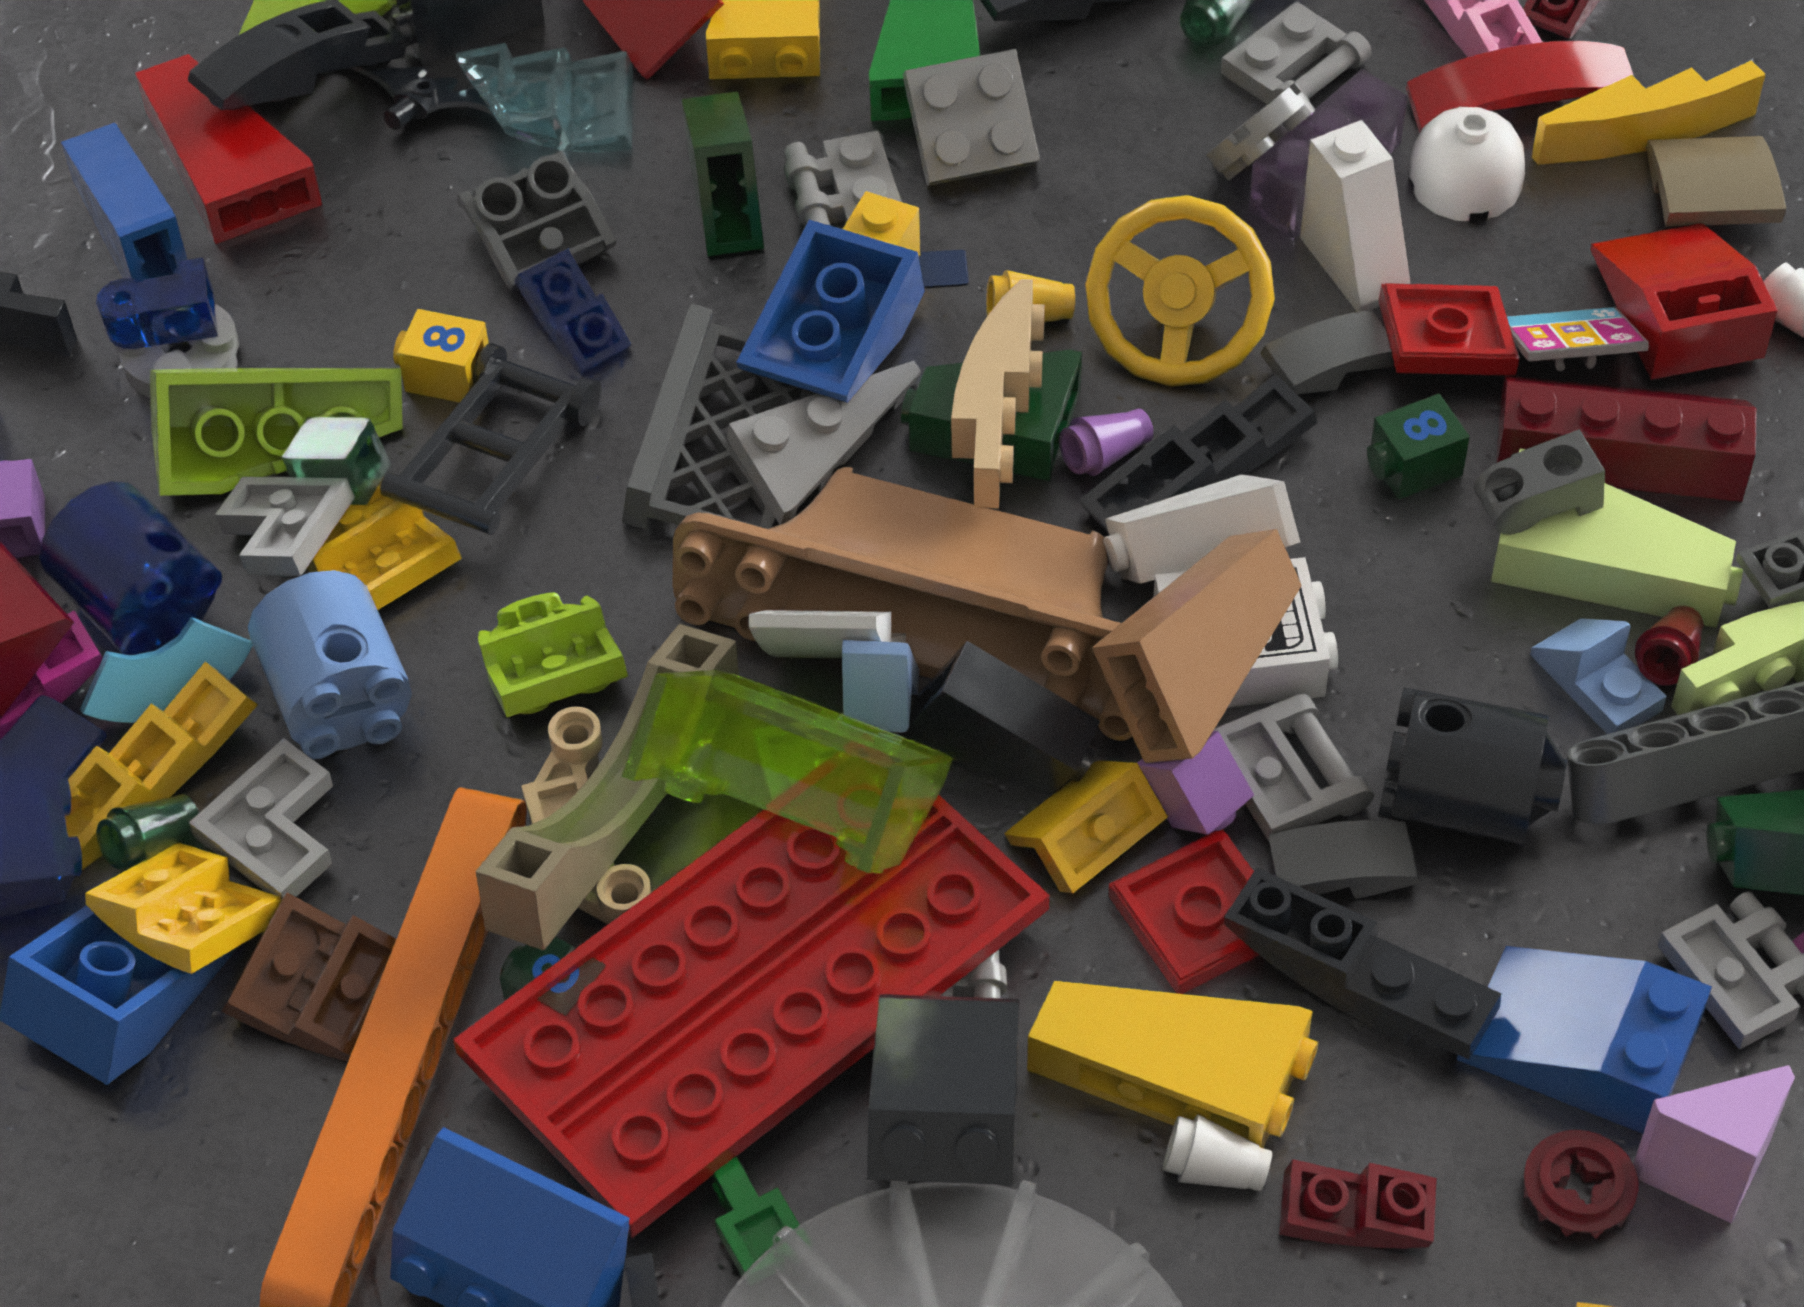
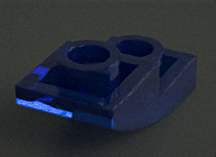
M568 248L519 273L514 279L539 322L579 374L628 349L632 345L604 295L595 296Z

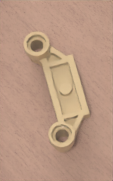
M568 707L556 713L550 720L548 733L552 751L535 781L521 785L531 824L549 817L565 805L587 782L600 764L598 753L603 744L600 721L591 710L583 707ZM613 862L578 908L609 924L652 892L650 879L645 871L635 865H614Z

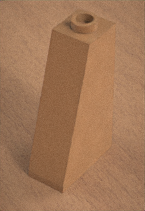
M1277 529L1229 536L1092 647L1145 763L1193 759L1201 752L1302 585Z

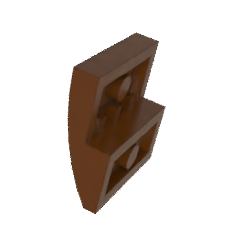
M286 892L221 1012L290 1044L348 1062L396 938L354 915L345 924Z

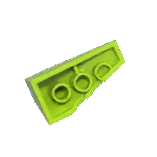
M204 368L149 370L151 431L159 496L223 494L233 490L242 477H266L272 474H279L330 453L340 452L343 449L338 447L333 440V432L335 430H343L348 433L350 429L356 428L364 432L369 440H373L403 429L401 368ZM340 437V441L343 444L347 445L349 443L345 437ZM355 437L357 444L365 443L363 438Z

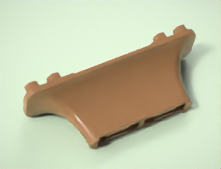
M850 467L836 470L814 500L796 517L784 524L766 529L721 516L698 512L686 516L675 530L673 537L672 588L676 598L675 610L679 617L689 624L703 625L709 620L734 627L744 638L756 641L749 629V614L764 610L891 612V633H906V643L909 644L918 665L919 675L933 678L962 645L969 641L1100 720L1098 727L1107 737L1118 741L1128 740L1132 737L1092 650L1095 644L1121 624L1104 619L1102 616L1101 589L1109 561L1103 543L1104 537L1096 531L1092 530L1089 535L990 508H974V504L853 473V468Z

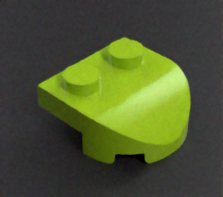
M555 592L531 596L499 610L497 613L498 626L491 632L486 630L479 631L478 643L489 682L506 717L519 713H536L545 709L552 702L579 693L590 694L605 689L611 682L628 677L624 657L606 628L601 606L596 600L589 596H584L580 601L581 605L563 604L560 596Z

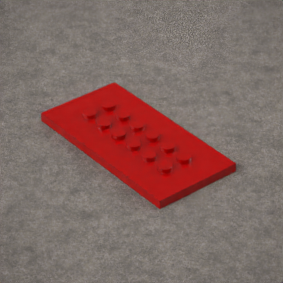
M867 732L455 1037L453 1041L456 1054L598 1203L630 1218L628 1235L634 1238L710 1178L715 1171L735 1156H738L871 1051L875 1046L880 994L942 995L1049 910L1050 895L875 736ZM579 968L578 979L571 988L560 993L551 990L556 984L567 982L570 974Z

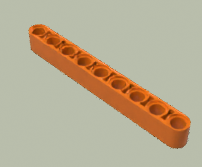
M459 787L455 791L262 1282L259 1307L348 1306L488 933L484 926L476 870L512 827L526 826L527 805L525 800Z

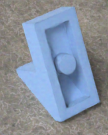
M1580 618L1533 646L1530 656L1606 734L1639 726L1662 712L1667 696L1653 682L1646 679L1639 668L1624 654L1631 628L1630 624L1626 621Z
M843 640V711L846 728L858 731L906 732L910 722L911 695H918L919 668L909 644Z

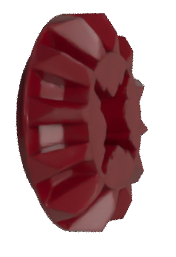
M1585 1130L1557 1132L1540 1141L1531 1151L1524 1168V1198L1531 1200L1537 1210L1539 1222L1549 1220L1561 1227L1565 1237L1573 1232L1591 1233L1596 1239L1606 1229L1615 1225L1621 1227L1637 1200L1639 1183L1634 1164L1620 1146L1600 1134ZM1571 1164H1573L1575 1173L1580 1174V1178L1584 1183H1596L1592 1187L1589 1204H1585L1584 1199H1580L1576 1190L1563 1189V1187L1567 1186Z

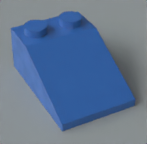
M809 219L736 361L738 369L848 403L902 339L925 292L918 252Z
M86 905L9 956L0 1009V1021L107 1085L153 1051L239 946L190 974L171 967L136 948L107 926Z
M1506 946L1488 985L1489 988L1501 993L1500 1009L1470 1059L1468 1060L1458 1055L1457 1060L1643 1134L1654 1100L1672 1095L1699 1028L1712 986L1642 960Z

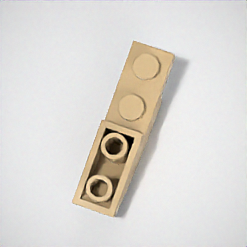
M1020 279L1000 299L986 317L969 347L956 385L951 417L952 458L974 459V508H999L1000 483H1012L1014 446L1002 445L1003 434L1015 435L1016 412H1028L1029 387H1042L1043 351H1031V342L1043 341L1045 305L1033 304V279Z

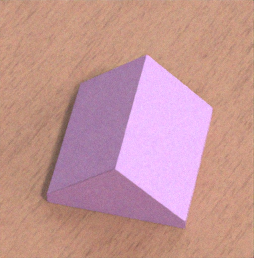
M1787 1065L1654 1100L1634 1161L1638 1180L1732 1223L1767 1150L1795 1076L1790 1066Z

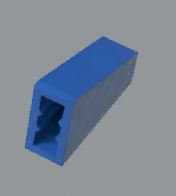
M114 122L62 141V148L73 183L139 310L141 311L154 303L162 301L165 295L173 290H190L197 297V291L176 216L116 123Z

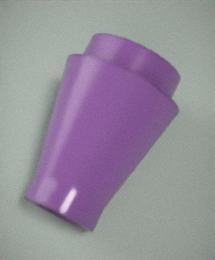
M1140 408L1122 413L1076 417L1070 422L1069 427L1062 429L1060 432V451L1066 465L1072 472L1079 475L1087 473L1095 476L1139 446L1150 443L1153 439V426L1147 413Z

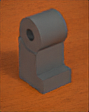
M1578 429L1513 454L1511 458L1490 466L1477 478L1474 490L1497 531L1502 534H1515L1531 528L1542 519L1573 508L1577 510L1580 516L1603 508L1605 470L1584 435Z

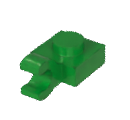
M736 1156L713 1173L716 1182L712 1184V1188L727 1212L715 1219L716 1232L749 1289L812 1257V1245L778 1187L759 1197Z

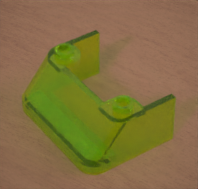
M719 670L655 674L621 777L631 781L659 778L666 781L665 792L680 799L696 803L702 802L704 794H725L836 837V845L847 851L844 859L845 862L867 873H883L884 869L898 866L902 862L944 786L953 759L949 755L926 745L751 679Z

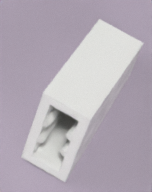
M1362 120L1310 140L1300 232L1301 240L1357 312L1380 307L1378 299L1381 284H1411L1393 158Z
M1242 474L1106 518L1105 522L1109 536L1104 537L1103 540L1112 570L1115 573L1120 572L1122 579L1137 583L1155 580V574L1187 571L1226 538L1233 535L1277 529L1285 547L1300 543L1284 481Z

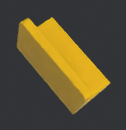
M1099 760L1091 764L1080 781L1071 780L1004 834L1011 846L1035 848L1059 891L1074 893L1167 819L1168 816L1138 763Z

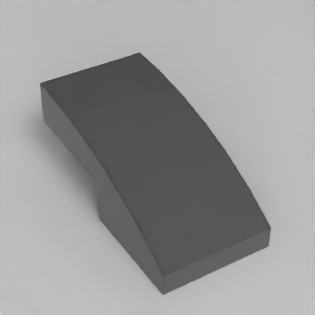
M1372 310L1339 315L1301 327L1264 345L1260 353L1273 373L1277 374L1296 394L1337 390L1346 372L1392 368L1394 365L1386 328Z
M1343 821L1268 834L1275 875L1317 895L1350 887L1356 900L1420 884L1409 830L1405 821Z

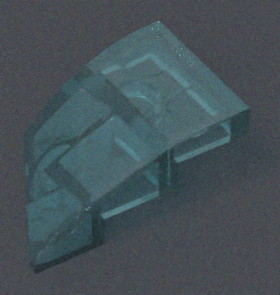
M506 43L456 53V60L505 134L528 143L571 152L600 153L632 149L633 65L626 51L574 62L566 47L514 58Z

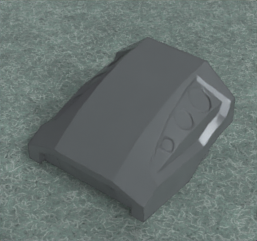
M562 150L552 155L538 158L529 169L524 167L520 169L519 173L508 178H490L479 187L474 188L472 194L469 189L458 194V206L464 209L476 227L503 281L511 291L537 283L586 262L616 245V239L591 191L575 173Z

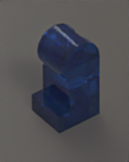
M203 257L179 261V274L144 279L142 282L132 278H120L102 287L97 294L96 304L109 340L115 346L123 349H138L218 337L215 294Z

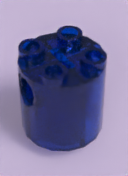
M111 481L84 491L70 500L53 518L42 538L39 559L45 574L104 636L125 655L156 651L176 638L191 617L202 620L215 599L216 590L222 583L223 576L221 571L140 490L130 483Z

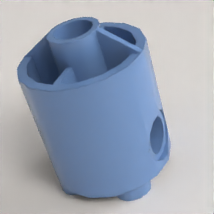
M336 570L310 572L288 580L266 594L252 611L248 632L289 734L294 741L300 744L303 753L312 759H321L337 750L350 749L366 742L383 744L395 738L402 730V723L399 718L406 712L412 692L408 677L367 585L352 574Z

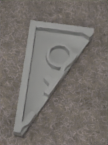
M914 360L872 374L848 403L817 393L729 423L726 439L779 525L796 517L797 508L815 489L820 491L825 486L834 468L845 464L872 435L874 425L889 409L894 411L903 402L908 389L916 384V380L920 377L921 371Z

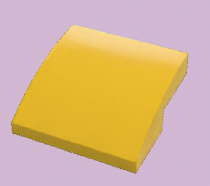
M383 478L354 495V500L306 568L309 572L336 570L355 575L367 585L377 610L462 559L455 540L424 517L422 510L380 494Z
M179 842L85 893L86 905L119 936L151 957L190 974L265 931L281 901L280 896L231 882L229 878L228 857Z

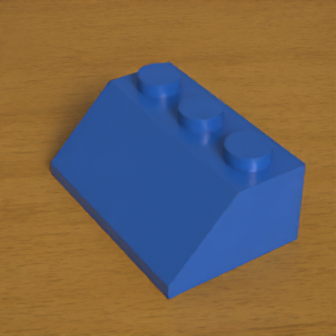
M443 1127L435 1136L392 1230L390 1279L400 1283L412 1294L425 1296L445 1307H620L630 1218Z

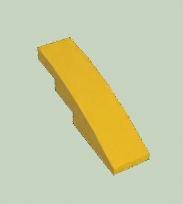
M1751 60L1708 81H1705L1692 67L1648 88H1645L1633 75H1630L1538 118L1531 158L1538 165L1599 160L1647 151L1646 145L1648 140L1689 139L1709 134L1756 115L1766 74Z
M205 661L164 711L151 703L110 753L96 745L11 847L48 882L57 888L61 887L112 849L160 808L218 751L258 704L221 672Z

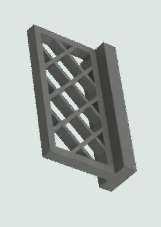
M690 303L627 485L622 523L646 529L650 517L679 525L686 516L698 512L747 523L734 519L726 507L751 497L763 515L758 527L772 528L776 518L720 429L729 426V423L762 413L779 405L782 406L794 402L793 400L796 398L802 399L814 395L815 392L792 385L783 387L780 381L759 375L771 393L747 402L735 384L752 378L757 374L738 369V367L725 371L715 357L717 346L742 352L751 333L711 323L713 309ZM710 372L713 377L707 379L708 373ZM723 390L734 408L711 417L700 402V398ZM695 417L698 422L692 424L693 418ZM707 435L719 451V454L695 463L684 445ZM679 463L683 469L676 471ZM729 466L742 485L717 495L705 475ZM691 481L704 498V501L690 507L666 500L669 490Z

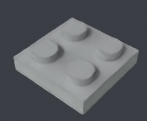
M1016 49L905 70L903 73L927 186L1036 165L1040 161Z

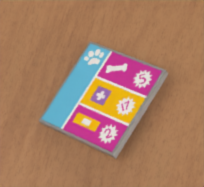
M1616 307L1507 316L1515 345L1528 361L1550 360L1558 371L1565 369L1564 358L1580 357L1585 366L1592 369L1596 363V355L1648 351L1649 342Z

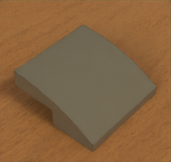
M1763 136L1647 141L1646 150L1653 193H1660L1665 227L1688 226L1699 223L1704 225L1782 223L1787 209L1775 161Z

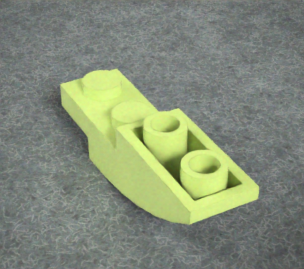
M1804 601L1756 612L1720 626L1713 654L1681 669L1671 705L1677 715L1747 697L1761 690L1765 692L1777 689L1785 685L1792 677L1798 683L1803 682Z

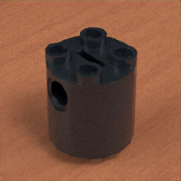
M1403 687L1396 725L1407 727L1408 731L1407 734L1396 731L1393 733L1386 771L1399 774L1398 781L1385 779L1378 817L1523 846L1528 826L1550 811H1558L1568 759H1564L1547 733L1549 715Z

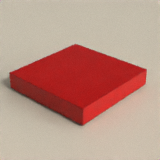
M1381 284L1378 302L1397 373L1516 376L1519 355L1498 287Z
M1223 829L1214 831L1109 884L1108 897L1176 994H1184L1259 955L1224 925V916L1254 871Z

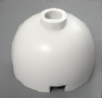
M1458 107L1444 111L1423 127L1415 141L1410 156L1409 179L1414 184L1413 193L1418 202L1434 214L1455 221H1469L1470 213L1489 211L1488 219L1493 218L1512 207L1523 188L1525 177L1524 145L1511 123L1495 112L1479 107Z

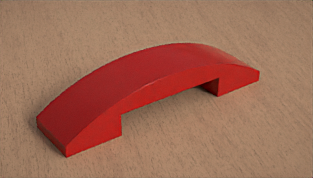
M1589 41L1540 42L1493 50L1443 65L1407 81L1406 91L1420 134L1424 126L1447 110L1458 107H1479L1495 111L1577 97L1582 98L1633 75L1623 47Z

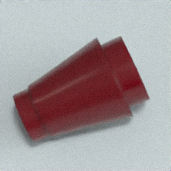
M1689 606L1674 607L1663 618L1641 634L1635 645V659L1640 672L1646 679L1658 685H1673L1678 683L1681 669L1698 662L1704 627L1703 619L1698 611Z

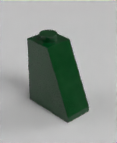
M738 92L681 99L688 154L707 257L765 249L752 139Z
M1062 350L1043 353L1042 387H1029L1028 412H1016L1015 435L1003 434L1002 445L1014 446V474L1050 481L1060 453V432L1062 429L1069 427L1081 392L1082 352ZM963 363L925 367L917 390L908 389L902 405L901 424L909 426V449L917 453L974 465V459L952 458L951 417L955 389Z
M1804 790L1717 797L1716 822L1709 823L1707 826V848L1711 861L1720 864L1733 887L1804 895Z

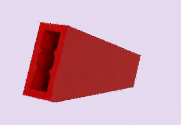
M189 54L135 73L146 114L215 244L322 205L314 165L310 158L248 105L242 106L238 110H221L214 106L205 95L188 82L189 71L199 64Z

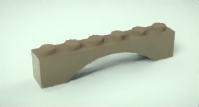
M679 624L647 662L639 688L622 727L605 757L587 782L565 805L549 817L529 826L512 827L476 870L486 931L541 950L546 949L740 701L741 693L735 640Z

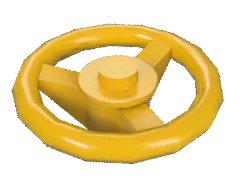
M1189 195L1153 199L1118 218L1096 246L1085 282L1089 322L1105 352L1135 377L1168 387L1208 383L1241 365L1264 336L1275 300L1271 261L1254 229L1224 205ZM1187 219L1214 227L1235 244L1237 250L1205 266L1197 259L1185 255H1173L1158 260L1130 241L1137 234L1159 222ZM1115 262L1144 281V303L1150 314L1157 321L1164 324L1160 359L1146 356L1126 340L1111 314L1109 282ZM1248 273L1251 298L1243 325L1225 347L1201 360L1186 362L1194 325L1211 311L1216 300V292Z

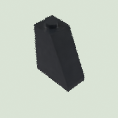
M966 641L918 693L910 710L909 728L906 732L898 734L895 743L905 749L1052 796L1070 778L1076 782L1080 781L1091 766L1096 756L1097 748L1090 745V742L1100 720L969 641Z

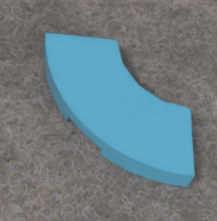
M191 617L176 638L156 651L136 655L106 651L80 710L82 714L97 719L135 723L151 703L164 711L205 661L230 680L247 658L253 646L252 642Z

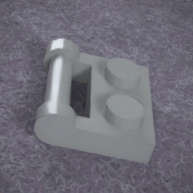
M1296 1L1222 57L1221 74L1266 104L1272 102L1271 100L1294 82L1298 84L1308 98H1311L1348 68L1356 69L1370 59L1372 52L1369 42L1360 33L1351 31L1347 34ZM1327 53L1329 55L1298 80H1291L1323 54Z
M1307 694L1292 696L1214 729V731H1219L1254 793V796L1245 805L1268 841V834L1316 825L1339 814L1342 816L1355 815L1368 807L1374 798V792L1362 776H1354L1318 722L1319 710ZM1283 732L1297 735L1329 784L1328 787L1319 789Z

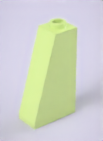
M1605 483L1604 505L1599 510L1580 516L1577 510L1573 508L1542 519L1531 528L1520 533H1501L1491 582L1664 617L1674 607L1689 606L1699 612L1704 626L1717 628L1723 604L1736 605L1743 569L1732 567L1735 540Z

